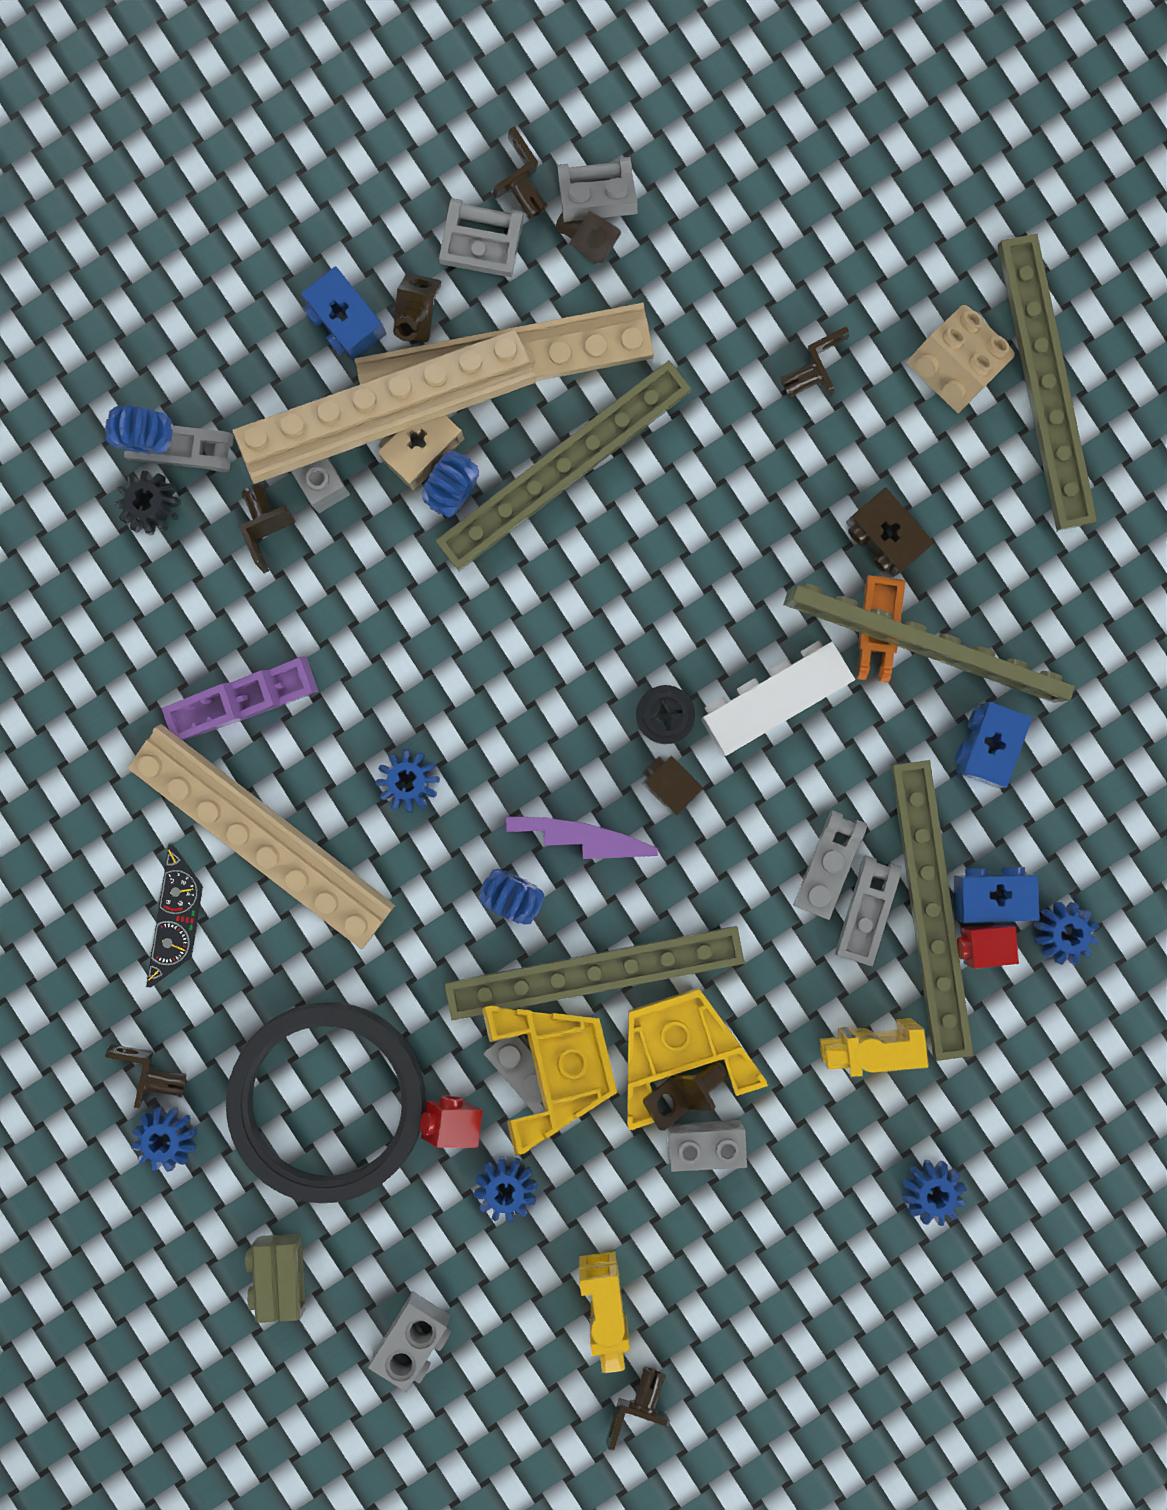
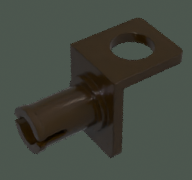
M513 126L509 129L507 138L523 161L524 166L495 185L493 195L497 199L506 192H512L530 220L536 216L537 212L540 214L548 205L529 179L536 172L538 161L516 127Z
M591 211L588 212L584 220L564 222L562 212L556 222L557 231L571 238L572 240L569 244L594 264L604 262L621 235V230Z
M410 273L405 275L397 288L393 334L400 340L429 341L434 299L441 288V280ZM413 284H422L428 286V288H418L413 286Z
M847 326L808 345V354L811 358L809 359V364L784 377H780L789 399L818 383L820 386L824 385L829 397L834 395L835 389L818 354L849 338Z
M255 484L251 486L255 496L250 493L248 487L241 493L253 520L240 525L239 528L254 563L265 574L269 572L257 540L286 528L296 521L286 506L273 510L265 493L264 486L262 484Z
M110 1045L105 1057L143 1064L134 1108L140 1109L144 1094L147 1095L148 1091L182 1098L187 1074L154 1069V1065H151L154 1053L152 1051Z
M715 1061L709 1063L695 1076L672 1075L643 1099V1104L659 1130H666L689 1110L712 1111L715 1109L716 1105L709 1093L728 1080L727 1070L720 1062ZM664 1094L669 1095L674 1103L673 1110L668 1116L661 1115L657 1108L658 1100Z
M643 1367L635 1400L628 1401L618 1398L606 1438L608 1449L613 1451L615 1449L625 1413L666 1427L669 1426L670 1420L667 1414L656 1408L666 1374L658 1370L652 1372V1368Z

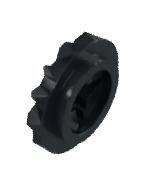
M657 686L647 691L640 699L636 710V721L643 735L651 741L659 744H673L682 740L691 731L695 721L694 704L683 690L675 686ZM660 699L664 700L668 710H681V713L676 714V716L670 719V731H667L666 725L664 726L662 720H650L651 716L660 712V705H662Z

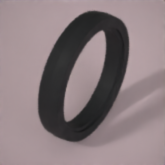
M319 1002L302 1005L279 1014L268 1021L251 1037L241 1051L230 1075L226 1094L228 1129L233 1144L245 1165L257 1178L273 1190L287 1197L310 1203L347 1201L362 1196L383 1184L403 1165L412 1152L421 1131L420 1119L425 1112L423 1075L418 1060L406 1039L396 1028L379 1015L356 1005L339 1002ZM323 1026L347 1029L365 1037L377 1046L387 1057L396 1073L402 1100L401 1116L396 1134L382 1154L358 1170L329 1176L307 1173L281 1160L269 1148L261 1136L255 1121L252 1100L256 1075L269 1051L279 1041L295 1032Z

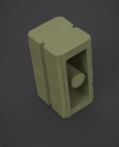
M285 1234L281 1236L268 1235L257 1237L251 1245V1249H247L245 1256L247 1273H253V1286L249 1287L247 1295L248 1309L255 1310V1322L297 1321L301 1319L306 1310L302 1235Z

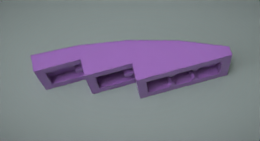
M299 657L272 669L258 671L231 683H222L161 709L168 729L181 740H186L259 715L319 691L307 657Z
M506 817V832L544 831L545 846L582 844L583 859L658 856V848L623 833L591 824L548 817Z

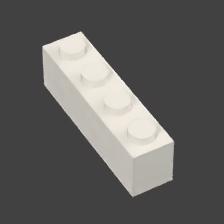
M820 640L800 651L804 658L793 665L787 659L768 670L772 676L771 678L760 684L754 678L737 688L740 696L727 703L725 698L722 697L705 707L708 715L702 717L701 721L723 757L855 680L833 641L825 646L821 644Z

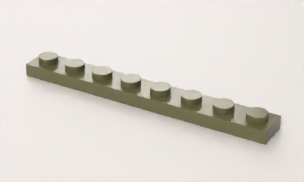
M1038 234L1001 240L997 246L1056 531L1091 525L1097 522Z
M668 360L435 542L458 572H460L689 395L692 390L670 360Z
M802 583L801 586H796L787 591L784 606L1052 703L1071 700L1075 686L1062 682L1063 676L1049 671L1037 673L1029 670V664L1017 659H1007L1005 661L996 658L995 652L991 649L974 646L972 649L961 645L962 640L948 634L936 636L926 632L927 627L911 621H906L905 624L892 620L893 615L880 609L864 610L857 607V601L844 596H837L834 599L823 595V589L812 584Z
M930 760L890 765L933 1059L941 1061L974 1056Z
M732 926L445 982V989L451 1021L483 1015L482 1009L487 1006L514 1009L745 964L738 927Z

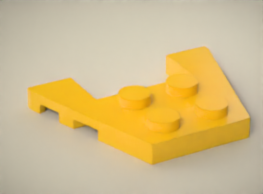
M699 988L628 1010L627 1125L629 1131L655 1123L643 1104V1099L652 1092L650 1083L724 1059L736 1096L768 1086L764 1076Z
M487 1006L482 1009L489 1042L525 1034L528 1036L545 1112L507 1121L515 1156L526 1153L544 1139L549 1138L570 1122L581 1117L617 1093L599 1018L557 1013L546 1014L523 1009H504L497 1006Z

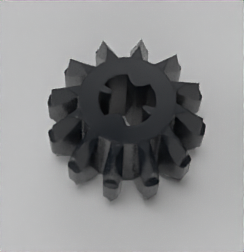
M142 471L140 480L133 475H128L127 479L130 484L128 489L124 486L117 487L118 491L124 495V498L114 502L117 508L123 509L119 519L124 523L130 522V529L137 533L144 529L146 534L154 535L156 525L163 531L168 530V524L165 521L167 517L172 520L178 519V515L171 508L181 505V500L172 496L177 490L176 486L172 483H166V477L160 473L152 478L151 473ZM147 497H151L149 500L151 507L149 509H145L147 505L145 499Z

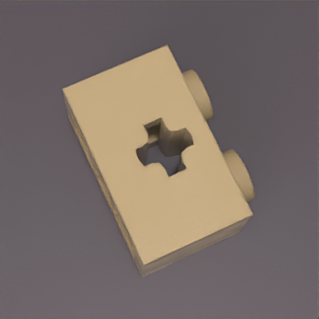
M444 415L384 437L379 445L381 449L377 453L381 460L414 491L432 473L442 456L454 450L464 440L462 430ZM415 438L420 441L424 439L426 446L422 449L419 446L414 447L412 440Z

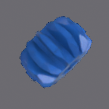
M129 405L125 407L116 406L109 410V416L106 419V441L115 448L124 449L125 451L149 455L152 453L161 454L169 450V442L172 441V420L163 412H156L154 409Z
M453 450L446 453V455L442 456L439 463L435 465L434 470L429 474V478L424 484V490L422 491L423 502L438 514H443L447 517L455 515L461 506L465 504L466 499L477 483L476 480L479 477L478 466L462 453L459 454Z
M404 749L402 752V763L395 754H390L388 758L394 767L391 769L386 765H380L378 768L382 773L388 774L387 779L376 780L377 786L388 785L389 788L382 792L380 795L381 800H387L394 795L395 798L391 803V809L397 810L404 800L407 813L413 812V799H415L419 807L422 809L428 806L427 801L422 795L426 794L433 798L437 796L435 790L428 788V783L440 782L439 776H427V773L436 767L435 763L429 762L421 767L425 758V754L422 752H418L411 763V752L408 749ZM407 771L406 774L408 775L413 773L416 775V779L412 782L415 787L412 791H409L407 787L403 789L400 787V783L404 780L401 774Z
M494 869L481 887L482 891L479 900L487 909L505 917L507 920L510 919L516 923L526 925L531 924L535 916L538 915L545 895L541 889L526 879L506 870Z
M1055 902L1053 912L1048 909L1041 911L1046 921L1033 924L1034 928L1042 930V934L1037 935L1033 940L1037 944H1045L1041 951L1043 956H1053L1054 962L1061 965L1067 959L1071 964H1079L1080 954L1085 957L1092 956L1088 944H1098L1100 941L1097 937L1091 936V932L1096 931L1100 926L1096 922H1088L1092 915L1090 910H1080L1079 904L1075 902H1069L1066 907L1062 902ZM1065 926L1070 927L1072 932L1071 935L1066 934L1069 938L1068 940L1061 938V932L1067 931L1064 929Z
M162 1106L154 1109L153 1115L145 1113L140 1118L142 1125L136 1126L132 1131V1134L139 1138V1140L132 1144L131 1149L143 1151V1154L138 1158V1163H144L150 1159L151 1171H157L163 1165L167 1172L172 1171L176 1167V1163L184 1165L189 1160L187 1152H193L197 1146L194 1141L190 1140L191 1137L197 1134V1129L186 1127V1124L191 1119L190 1115L187 1114L179 1119L178 1107H172L166 1113ZM163 1134H167L170 1138L165 1144L159 1139Z
M499 1157L498 1169L492 1163L487 1162L484 1166L486 1174H478L475 1182L481 1187L475 1189L474 1198L485 1199L480 1204L479 1209L481 1212H487L491 1208L494 1209L491 1218L493 1221L499 1219L500 1213H505L506 1221L511 1223L513 1222L514 1211L518 1215L525 1217L527 1215L526 1205H534L536 1202V1196L531 1192L537 1189V1181L527 1180L532 1174V1169L529 1166L521 1171L518 1170L520 1159L514 1158L512 1166H506L505 1157ZM501 1183H505V1187H507V1184L513 1186L511 1195L507 1196L506 1191L504 1195L499 1193Z
M924 1160V1170L921 1172L917 1167L911 1166L910 1171L915 1177L914 1179H903L902 1184L909 1190L904 1192L901 1197L905 1203L910 1204L908 1212L913 1217L920 1215V1220L923 1224L929 1225L934 1218L939 1226H944V1215L948 1214L952 1219H957L958 1215L954 1207L966 1206V1201L959 1195L966 1192L967 1188L963 1182H958L960 1173L956 1169L948 1170V1165L944 1161H939L934 1168L930 1160ZM937 1186L940 1192L935 1191L938 1196L931 1199L927 1194H933L930 1189Z

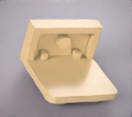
M962 305L926 339L906 364L959 413L1014 358L1015 352L1004 338L998 336L983 321L977 312L966 305Z

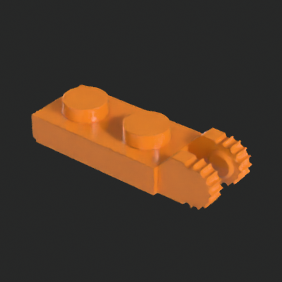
M868 575L866 577L862 609L871 611V609L884 610L893 615L892 620L901 623L906 581ZM859 633L857 650H860L857 662V679L866 680L870 670L871 652L883 653L878 672L879 681L888 683L891 677L894 654L897 653L898 646Z

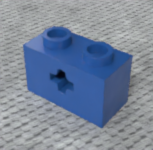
M336 266L301 293L307 304L303 311L316 327L320 324L324 325L330 333L326 339L339 356L345 352L354 361L355 358H358L387 335L382 322ZM341 312L343 315H347L348 318L342 322L335 315Z
M993 702L982 703L979 708L975 707L968 721V728L971 729L967 743H961L955 756V763H958L956 773L996 788H1007L1033 717ZM992 737L991 742L996 744L995 750H989V746L984 743L985 738Z
M1002 867V874H988V868H966L965 875L954 876L955 920L963 923L1039 921L1038 875L1025 873V867ZM1001 889L1002 896L996 897L995 900L990 898V892Z

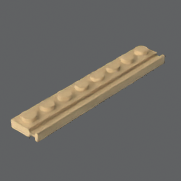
M643 302L355 358V363L357 365L359 384H363L515 329L529 358L530 366L536 374V381L653 359L654 353Z
M515 329L233 429L232 431L253 484L531 385L536 383V374L530 366L529 358Z
M162 724L153 729L152 735L145 741L129 765L128 769L361 950L396 906Z

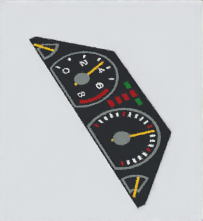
M174 845L168 846L146 987L150 988L192 958L203 885Z

